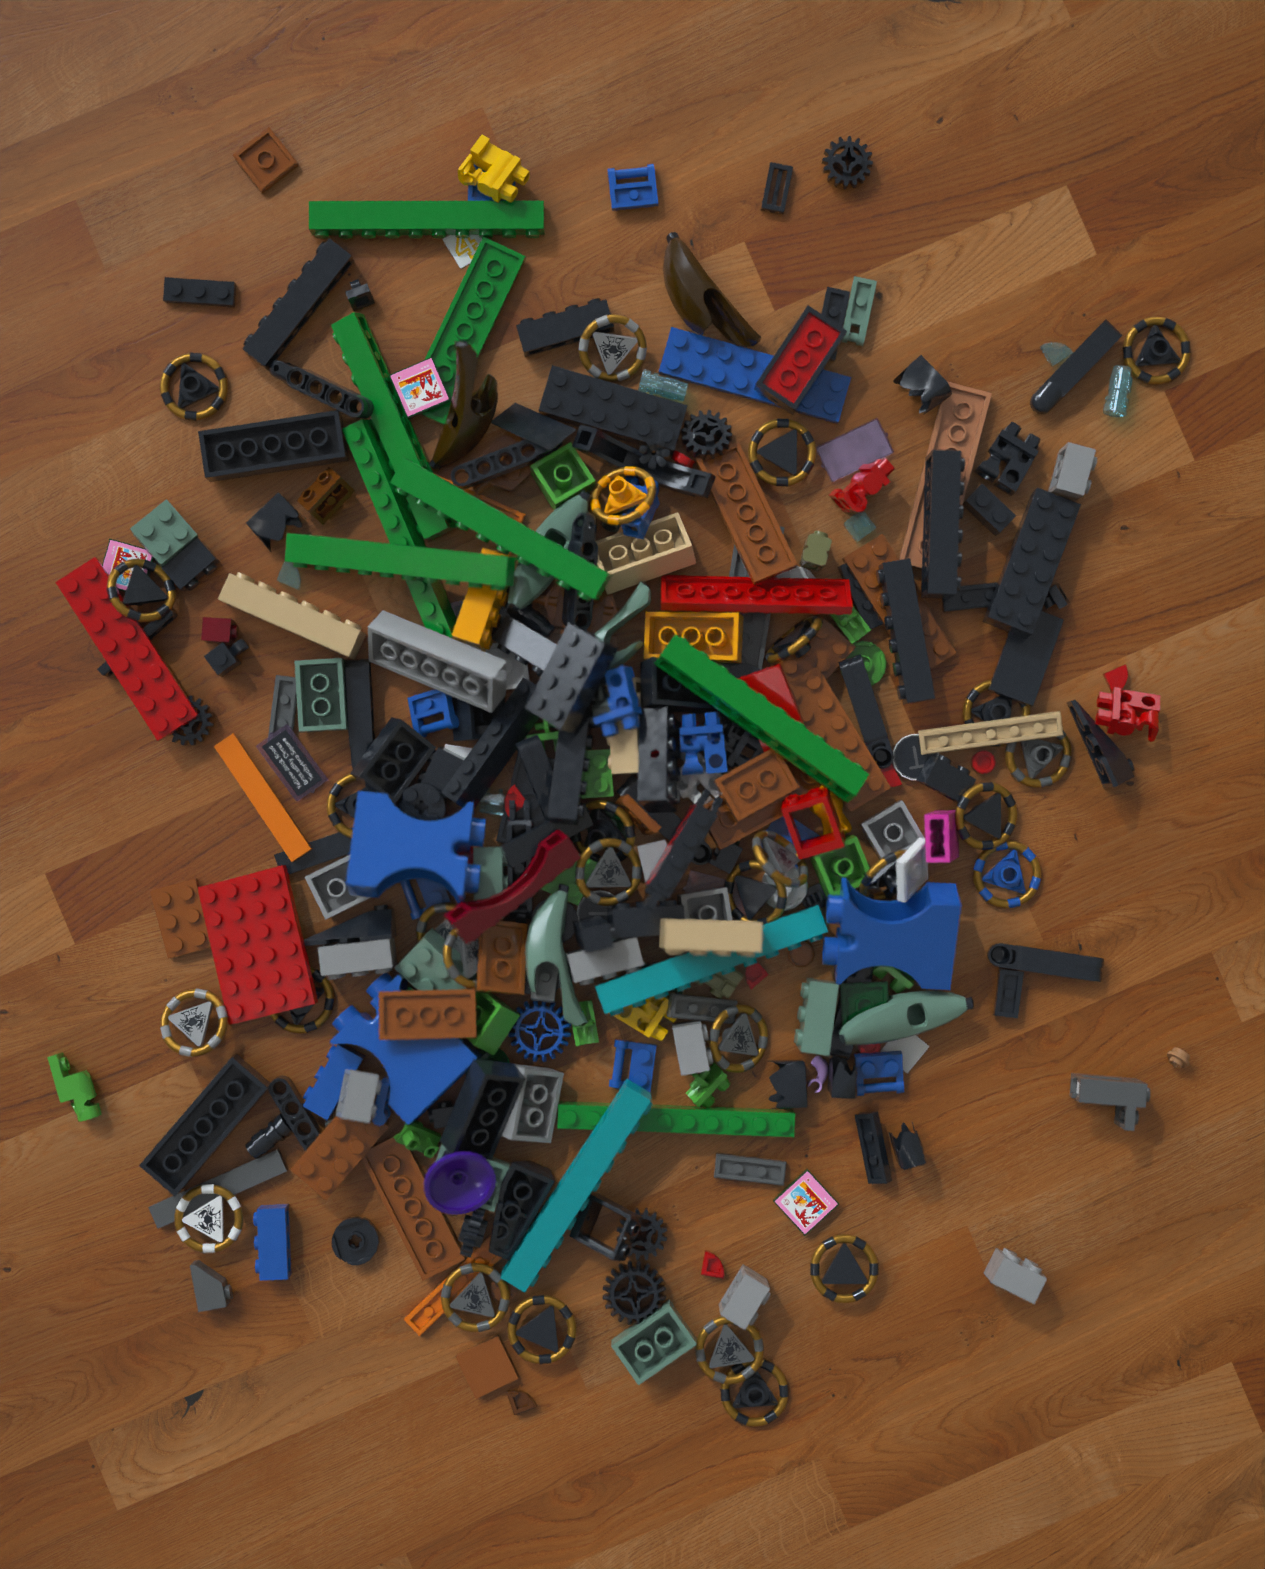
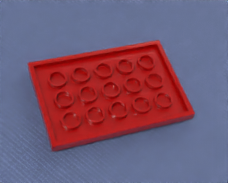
M286 865L198 887L229 1025L318 1003Z

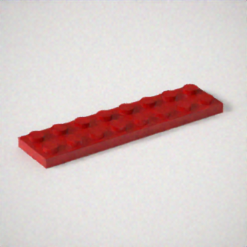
M94 557L55 583L157 741H161L199 715L140 623L126 618L112 605L107 593L109 575L99 559ZM117 589L119 599L123 602L124 598Z
M661 576V610L672 612L716 611L719 613L763 612L766 614L809 613L813 615L852 614L853 606L849 579L772 577L753 585L750 577Z

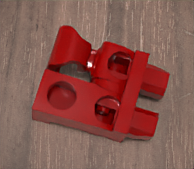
M876 459L872 464H863L859 468L860 472L853 475L851 483L843 490L834 489L829 496L843 512L864 511L867 506L866 496L875 495L882 486H886L891 482L887 476L895 468L888 459Z
M1114 687L1112 693L1099 692L1096 707L1108 710L1098 709L1095 724L1107 726V734L1114 735V733L1122 736L1132 734L1134 729L1142 731L1144 725H1149L1148 740L1153 742L1158 734L1161 695L1130 690L1121 691V688Z

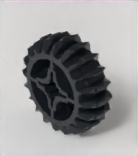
M628 1260V1268H625L620 1263V1272L614 1268L611 1270L614 1278L606 1276V1282L611 1285H603V1290L609 1292L603 1295V1300H610L605 1304L606 1309L614 1307L611 1311V1316L614 1317L619 1313V1322H622L624 1317H626L628 1325H631L632 1319H636V1323L639 1324L642 1317L646 1320L649 1313L651 1315L655 1313L654 1307L657 1309L662 1308L663 1304L659 1301H664L666 1295L660 1292H664L666 1287L665 1285H658L663 1281L662 1276L654 1278L658 1273L657 1269L648 1272L650 1269L649 1263L643 1269L641 1268L640 1260L637 1261L636 1267H632V1261ZM635 1275L646 1278L652 1286L648 1287L647 1285L639 1284ZM628 1276V1285L625 1288H621L620 1291L614 1292L619 1281ZM632 1282L634 1283V1288H636L638 1296L636 1297L637 1303H635L634 1297L631 1293ZM654 1293L650 1303L640 1309L641 1299L648 1297V1294ZM617 1299L629 1301L632 1304L633 1310L624 1308Z

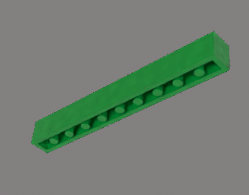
M309 201V231L319 239H327L329 235H338L339 238L350 239L353 235H362L366 239L376 238V235H385L386 238L390 239L399 238V235H409V238L414 239L422 238L423 235H432L433 238L438 239L446 238V235H455L456 238L462 239L469 238V235H479L480 238H483V236L492 238L493 235H502L503 238H515L516 235H526L527 238H539L540 235H545L544 201H513L512 203L509 201H499V203L496 201Z
M353 312L331 324L334 331L333 338L341 347L343 361L351 370V379L354 385L358 387L361 395L370 399L374 405L370 423L378 432L380 446L389 457L388 463L391 470L395 473L404 457L433 473L410 419H407L389 377V370L365 315ZM411 494L406 497L408 510L415 517L418 533L424 540L435 539L457 528L453 518L449 517L446 520L435 514L437 509L430 505L428 508L417 504L415 502L416 497Z
M361 419L343 428L342 431L389 543L426 547L422 536L418 533L416 521L408 510V502L405 496L396 492L397 486L390 483L395 473L389 466L387 453L380 446V437L377 430L372 427L370 420ZM417 576L416 580H405L425 628L453 639L452 633L457 619L440 579H438V583L423 582L424 577Z
M403 457L390 482L397 486L396 492L405 497L411 494L416 497L415 502L425 508H428L429 505L437 509L435 514L446 520L449 517L457 521L455 525L467 532L469 528L477 532V538L486 543L489 540L498 544L496 549L507 555L510 552L518 556L516 560L528 567L530 563L537 566V572L549 578L553 575L559 579L557 582L559 585L570 590L571 586L579 590L577 595L587 601H591L592 598L599 600L612 577L610 573L409 459Z
M287 533L285 561L293 562V567L307 568V564L315 565L314 569L329 570V567H336V572L350 573V569H356L360 575H372L373 571L380 572V577L394 578V574L402 575L401 579L416 580L417 576L424 577L423 582L438 583V579H444L448 585H460L461 581L468 582V587L482 588L483 584L491 585L490 589L505 591V586H514L516 557L300 533Z
M675 634L654 664L846 803L857 795L870 775L864 771L861 765L853 763L846 758L843 752L828 745L821 736L814 735L807 730L803 723L789 717L785 710L774 706L764 695L756 693L749 688L745 681L735 678L724 666L717 665L706 653L695 649L685 638Z
M559 1101L557 1128L594 1130L611 1103ZM652 1104L647 1115L642 1114L638 1120L640 1124L636 1130L641 1132L794 1137L795 1112L789 1109L706 1108L704 1106Z

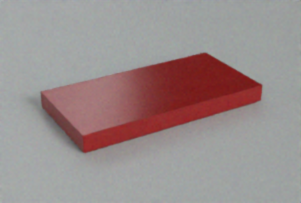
M781 663L737 678L745 681L748 687L756 693L764 695L771 704L785 710L789 717L804 724ZM760 741V744L764 752L771 749L765 743Z

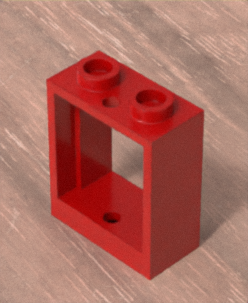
M813 788L806 794L799 796L798 794H792L786 797L785 800H782L781 811L799 860L845 847V835L827 788ZM823 803L833 832L801 841L791 812Z

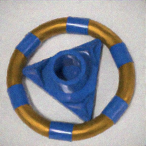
M1007 840L999 847L983 850L979 854L973 868L974 884L978 893L988 903L1000 908L1010 909L1019 907L1028 902L1039 888L1041 882L1040 863L1029 847L1017 841ZM1013 849L982 877L985 861L992 853ZM1017 851L1021 852L1032 866L1033 876L1027 891H1025ZM983 882L1019 892L1023 895L1007 900L999 899L992 895Z

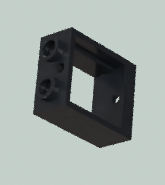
M590 1193L588 1196L589 1202L583 1211L579 1210L576 1217L577 1220L569 1236L613 1261H625L631 1253V1245L635 1236L640 1231V1223L643 1217L599 1193ZM602 1206L627 1218L615 1249L590 1236Z

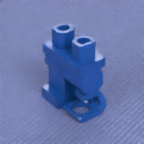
M717 712L705 713L706 726L696 727L695 714L683 715L682 728H680L681 753L686 755V763L682 768V776L704 774L703 767L698 762L697 753L699 751H705L706 774L728 772L723 726L720 725Z

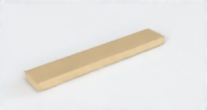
M1056 711L919 730L918 734L921 755L1063 736L1061 712Z

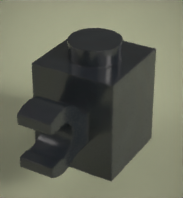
M242 639L238 640L231 647L228 644L221 643L204 657L218 676L224 677L242 664L237 656L246 651L249 646Z

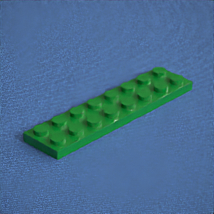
M484 236L425 359L433 358L450 400H452L456 375L455 342L460 340L467 341L476 351L479 358L526 259V256ZM451 402L420 415L444 425Z

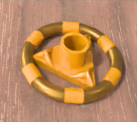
M625 466L610 471L597 482L591 493L590 505L592 512L600 521L611 525L627 524L642 517L650 509L655 499L656 485L654 478L647 471L638 467ZM621 476H638L642 478L646 484L647 495ZM609 484L610 495L603 512L599 503V497L602 490ZM640 504L633 512L622 516L613 515Z

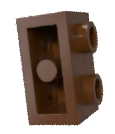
M328 467L319 474L316 481L309 488L302 492L297 501L323 525L355 490L334 470Z

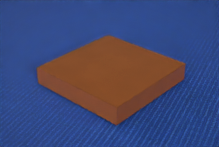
M270 127L266 128L232 155L262 194L299 166Z
M628 794L618 797L613 802L629 815L634 826L642 834H655L660 830L661 826Z
M499 1334L456 1354V1359L476 1399L519 1378Z

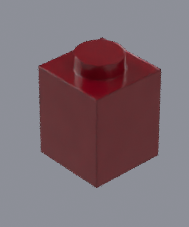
M203 617L201 641L234 644V639L238 637V625H235L234 620Z

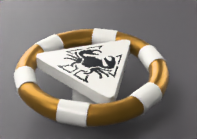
M202 1184L194 1187L184 1194L176 1207L174 1219L176 1231L182 1242L195 1251L202 1253L222 1251L237 1240L242 1230L243 1211L241 1204L233 1193L222 1186ZM215 1193L220 1195L183 1218L188 1204L194 1197L200 1194ZM223 1197L229 1203L235 1216L234 1225L225 1239L223 1229ZM184 1223L219 1243L202 1244L191 1238Z

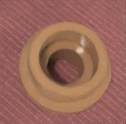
M1174 1047L1172 1051L1167 1053L1169 1063L1176 1068L1181 1069L1182 1067L1189 1066L1190 1055L1185 1051Z

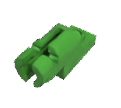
M63 1052L47 1057L60 1103L73 1100L71 1105L78 1118V1122L102 1115L99 1103L94 1104L90 1102L97 1094L88 1071L84 1070L69 1075L70 1064L67 1057H64Z

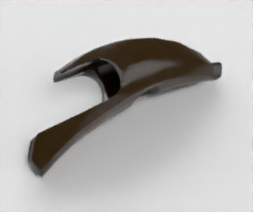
M669 233L666 237L668 245L664 253L663 275L669 298L681 319L690 329L700 335H703L705 330L713 324L736 346L753 347L759 343L761 336L748 324L713 282L687 245L679 238L678 233Z
M465 340L455 342L456 375L452 400L433 458L429 463L436 471H439L442 466L453 463L467 455L481 441L489 429L498 403L497 380L490 374L486 375L480 388L473 393L478 355Z

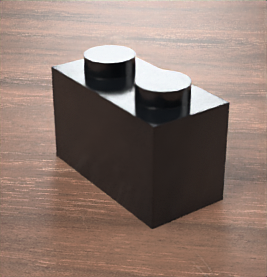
M983 484L963 503V506L995 536L1001 533L1016 517Z
M197 537L163 566L162 569L177 587L185 592L196 588L200 583L198 580L205 574L207 576L212 574L218 568L217 564L220 561L206 544Z
M939 755L938 758L929 756L916 781L958 803L961 796L973 787L976 779L969 775L971 771L959 765L955 768L950 765L952 761L942 755Z

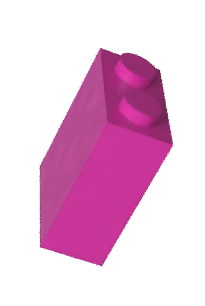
M934 810L925 814L926 863L951 862L959 857V834L955 825L956 810Z

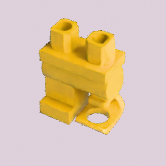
M482 134L470 149L471 154L467 156L457 170L458 179L466 186H475L477 184V188L482 194L492 197V200L498 203L501 199L512 203L518 194V188L512 185L513 182L516 181L524 186L530 178V171L521 166V158L490 143L488 137Z
M654 996L645 999L646 1004L633 1008L631 1004L623 1007L624 1012L614 1015V1017L648 1038L651 1036L660 1041L668 1033L667 1029L658 1024L664 1016L673 1023L677 1019L667 1017L669 1000L666 997L655 1000Z

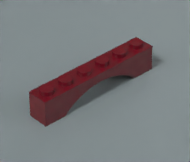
M557 829L539 843L529 867L511 886L485 899L462 901L445 914L444 917L457 936L467 945L477 940L488 928L495 926L505 915L515 911L522 902L533 897L543 886L553 882L556 876L564 870L571 868L581 857L569 837Z

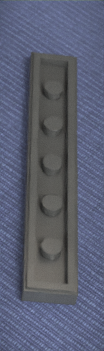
M276 1149L184 1190L176 1196H171L155 1203L148 1208L159 1229L175 1221V1210L180 1199L194 1187L202 1184H215L226 1188L235 1195L288 1171V1168L280 1150ZM215 1193L200 1194L194 1197L188 1204L183 1217L220 1195Z

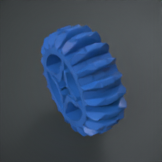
M533 1000L534 1006L531 1007L529 1002L525 1001V1011L520 1006L516 1008L520 1017L512 1027L515 1031L509 1032L508 1036H516L511 1045L520 1044L516 1052L519 1054L523 1049L526 1050L525 1059H528L531 1053L534 1054L533 1062H537L538 1055H542V1061L546 1062V1054L549 1053L550 1057L554 1059L556 1057L554 1050L560 1054L563 1052V1049L559 1046L560 1044L568 1046L569 1042L563 1039V1037H571V1032L564 1031V1029L570 1028L571 1023H563L565 1020L564 1015H559L563 1007L560 1006L555 1011L553 1008L556 1002L551 1003L550 1007L546 1006L547 1002H542V1005H538V1001ZM539 1011L538 1020L535 1023H521L525 1016ZM546 1012L556 1019L559 1029H554V1027L547 1025ZM542 1018L543 1028H546L547 1032H543L539 1041H537L538 1035L533 1031V1028H537ZM521 1031H525V1033L533 1036L534 1047L529 1046L524 1041ZM558 1036L554 1044L540 1049L543 1038Z

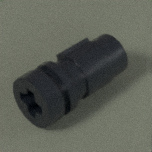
M532 603L519 611L512 610L510 607L506 611L511 617L515 616V620L523 623L526 627L546 639L555 629L546 617L533 608Z
M280 1113L274 1120L268 1123V1127L261 1129L253 1135L251 1140L245 1144V1147L250 1155L257 1159L273 1148L279 1141H284L286 1136L292 1135L293 1131L282 1113Z

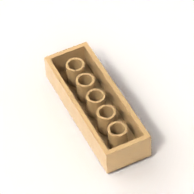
M240 572L236 576L229 573L218 600L353 660L356 659L366 636L361 631V626L347 619L345 623L340 622V617L324 610L323 614L319 613V608L306 601H302V604L297 603V598L283 591L278 595L273 587L260 581L256 585L254 584L255 580Z

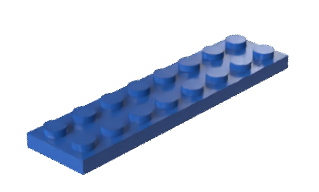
M671 327L658 374L779 407L754 390L756 382L774 355ZM823 370L796 412L838 424L851 377Z

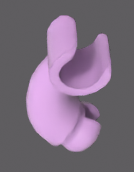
M816 1055L812 1059L811 1064L815 1066L818 1075L816 1079H810L807 1083V1087L814 1081L818 1083V1088L814 1093L821 1091L822 1084L827 1079L829 1069L826 1060Z

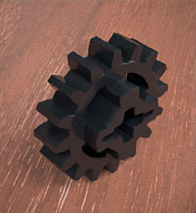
M848 136L847 141H843L842 137H839L838 144L832 141L829 145L830 149H825L824 151L826 157L822 158L821 164L827 166L823 168V173H829L827 180L831 181L834 179L835 187L842 183L844 189L847 188L848 184L856 188L857 181L863 184L865 181L864 176L869 177L871 171L868 168L872 167L873 161L868 159L871 158L872 152H865L868 145L860 146L859 138L852 142L851 136ZM844 149L842 153L835 154L837 151ZM847 155H848V160H849V164H850V166H849V168H848V171H847L846 162L844 161V160L846 159V156H847ZM859 169H861L859 173H857L854 176H851V174L854 171H859Z
M700 410L699 416L696 417L691 414L690 421H684V428L681 429V436H683L682 444L686 445L687 452L693 450V457L701 454L702 460H705L707 455L715 459V453L722 456L723 448L729 449L730 441H732V427L727 425L726 417L720 419L719 412L714 416L711 410H708L707 414L704 415Z
M189 695V701L201 713H198L199 716L189 722V726L185 724L181 727L186 736L179 734L177 731L168 735L174 736L172 739L174 743L181 739V745L186 746L188 741L192 746L196 745V739L203 742L204 738L202 735L211 734L207 730L208 726H214L213 723L209 722V718H212L214 715L207 713L210 706H202L203 699L199 698L195 702V697ZM202 723L200 730L197 732L196 728Z
M479 1207L473 1211L472 1216L465 1215L458 1241L463 1242L461 1255L471 1258L474 1246L481 1247L488 1221L483 1220L486 1209Z
M636 1208L635 1213L642 1216V1219L649 1220V1222L640 1223V1230L642 1232L647 1231L646 1238L642 1236L637 1237L638 1234L635 1236L629 1256L634 1253L636 1260H639L640 1255H644L645 1260H648L650 1253L655 1257L657 1256V1248L664 1249L661 1241H667V1236L662 1233L667 1231V1226H660L664 1219H656V1211L650 1215L648 1214V1208H645L643 1213H640V1210ZM621 1218L620 1222L623 1225V1227L625 1225L626 1219ZM617 1227V1232L621 1233L623 1227ZM657 1230L658 1236L655 1243H653L651 1237ZM641 1245L644 1246L645 1249H639L634 1246Z

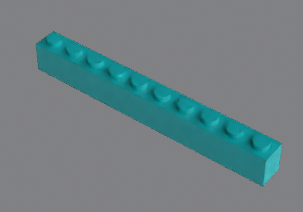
M814 905L762 925V952H755V956L737 955V951H731V956L713 954V951L708 950L707 955H693L686 952L594 987L603 1012L614 1016L624 1012L623 1007L632 1004L633 1008L644 1005L647 998L654 996L655 1000L666 997L669 995L668 991L677 988V991L685 990L691 987V982L699 980L700 983L713 979L712 974L720 971L722 975L735 971L734 966L743 963L744 967L757 963L756 958L765 955L766 959L777 956L779 955L778 950L785 947L790 951L801 947L800 942L809 939L810 943L824 938L823 933L828 932L819 905Z
M626 1079L523 1236L510 1261L508 1260L502 1268L501 1279L523 1292H526L529 1286L533 1287L539 1278V1270L541 1267H547L552 1257L550 1255L554 1248L558 1249L564 1240L562 1235L566 1229H572L577 1220L575 1216L578 1211H583L586 1208L591 1191H597L602 1182L601 1176L604 1172L608 1173L614 1164L613 1158L617 1153L621 1154L626 1147V1138L629 1134L633 1135L640 1124L638 1120L642 1114L647 1115L653 1104L650 1092Z

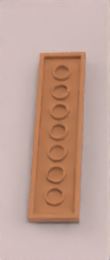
M948 382L952 395L939 405L926 456L932 450L961 451V457L965 458L964 472H961L960 481H964V494L960 496V505H963L992 393ZM925 462L899 560L910 558L912 567L922 569Z

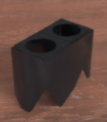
M922 355L916 358L893 380L895 384L910 389L909 396H921L923 405L919 409V413L925 412L924 414H926L952 395L949 383Z
M279 492L246 522L270 552V539L282 540L286 525L302 527V523L298 518L299 512Z
M833 1056L829 1061L827 1085L831 1097L855 1099L858 1070L855 1057L851 1071L847 1060Z
M767 1060L781 1068L769 1077L770 1082L777 1091L776 1094L769 1097L770 1101L777 1102L776 1107L770 1109L808 1107L805 1062L803 1060Z
M904 1122L901 1125V1132L898 1138H895L892 1132H889L896 1161L902 1170L926 1164L921 1141L917 1131L915 1132L913 1122L914 1133L909 1131Z

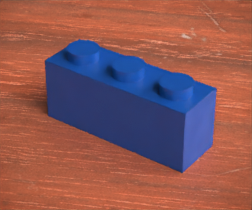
M338 1044L337 1047L333 1045L326 1056L329 1059L325 1067L320 1066L314 1077L317 1079L314 1087L309 1086L303 1096V1099L306 1100L303 1107L326 1120L331 1117L338 1105L345 1069L357 1071L365 1058V1055L345 1044Z
M289 1204L260 1205L257 1208V1212L253 1214V1224L257 1226L258 1236L254 1237V1248L258 1250L259 1257L255 1261V1272L259 1274V1281L289 1279L292 1275Z

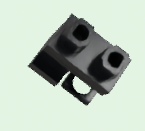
M1011 422L1005 429L1001 430L987 451L990 457L988 460L983 461L974 471L993 483L999 475L1000 461L1005 462L1006 466L997 478L994 486L1010 496L1017 491L1039 452L1037 448L1041 440L1031 433L1024 442L1018 439L1017 436L1022 428L1014 422Z
M719 710L711 711L718 713L720 725L723 726L727 766L737 768L750 761L751 759L741 754L745 746L756 752L761 745L759 739L733 720H728Z

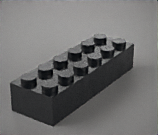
M552 365L540 403L539 413L577 427L584 425L596 428L611 437L638 445L647 446L649 438H653L655 443L663 440L665 442L663 448L669 449L670 454L673 455L688 405Z
M338 410L198 431L205 478L209 482L347 462L349 458L346 438L342 431L344 428L342 414Z
M932 450L925 457L921 598L949 599L961 589V577L957 576L958 567H961L962 553H958V543H962L963 531L959 529V519L963 518V505H960V496L964 494V481H960L961 472H964L965 458L961 457V451Z
M1038 487L1033 491L983 619L984 623L1024 639L1033 634L1081 504Z
M238 1054L234 1055L139 1166L173 1196H176L267 1092L270 1082Z

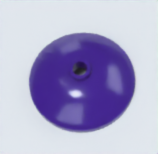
M471 1152L452 1153L442 1157L430 1167L424 1180V1192L428 1202L438 1211L454 1215L465 1214L478 1209L489 1200L495 1189L496 1176L492 1165L484 1157Z

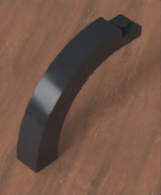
M584 425L579 426L572 444L573 448L612 468L617 469L631 466L644 469L658 482L660 487L692 497L699 496L708 499L716 476L712 473L688 468L666 461L664 467L656 463L655 469H649V462L645 464L640 462V457L644 454L640 453L638 449L612 438L599 429Z

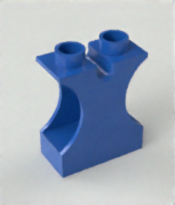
M358 791L346 881L349 895L379 898L388 888L399 882L409 879H424L435 882L447 889L456 899L457 903L460 904L462 901H465L466 893L478 894L481 865L468 864V857L458 856L457 854L460 852L470 853L471 846H484L486 819L474 818V802H468L458 813L446 819L438 821L417 820L397 809L387 794Z
M841 877L840 895H828L826 907V922L839 924L840 927L836 928V937H824L822 947V964L834 966L836 984H841L847 977L858 970L871 966H890L911 975L922 989L950 990L961 911L956 884L927 882L904 903L897 900L881 901L866 897L858 892L849 883L847 878Z
M383 973L366 990L373 999L370 1004L376 1009V1017L373 1019L367 1012L360 1013L353 1005L349 1006L332 1023L339 1033L330 1043L332 1045L346 1043L361 1046L372 1052L382 1062L390 1081V1099L388 1104L409 1125L417 1121L470 1069L473 1059H480L483 1055L467 1038L379 1040V991H406L408 987V981L402 975H397L393 979L388 973Z

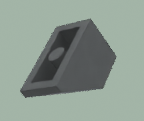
M200 1260L194 1261L190 1265L198 1312L227 1307L231 1302L230 1299L233 1298L232 1287L227 1284V1279Z

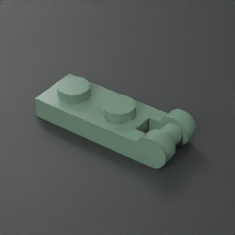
M854 276L843 325L847 333L842 342L847 343V341L855 342L858 346L864 345L877 281ZM851 326L860 327L859 333L850 332Z

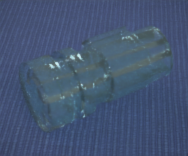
M1113 366L1108 387L1109 393L1105 397L1106 403L1103 408L1105 415L1112 417H1124L1127 415L1128 407L1126 405L1129 403L1127 395L1131 393L1133 381L1131 377L1132 369L1130 367Z
M643 369L638 391L683 402L688 383L666 376H658L656 372L651 374V371Z

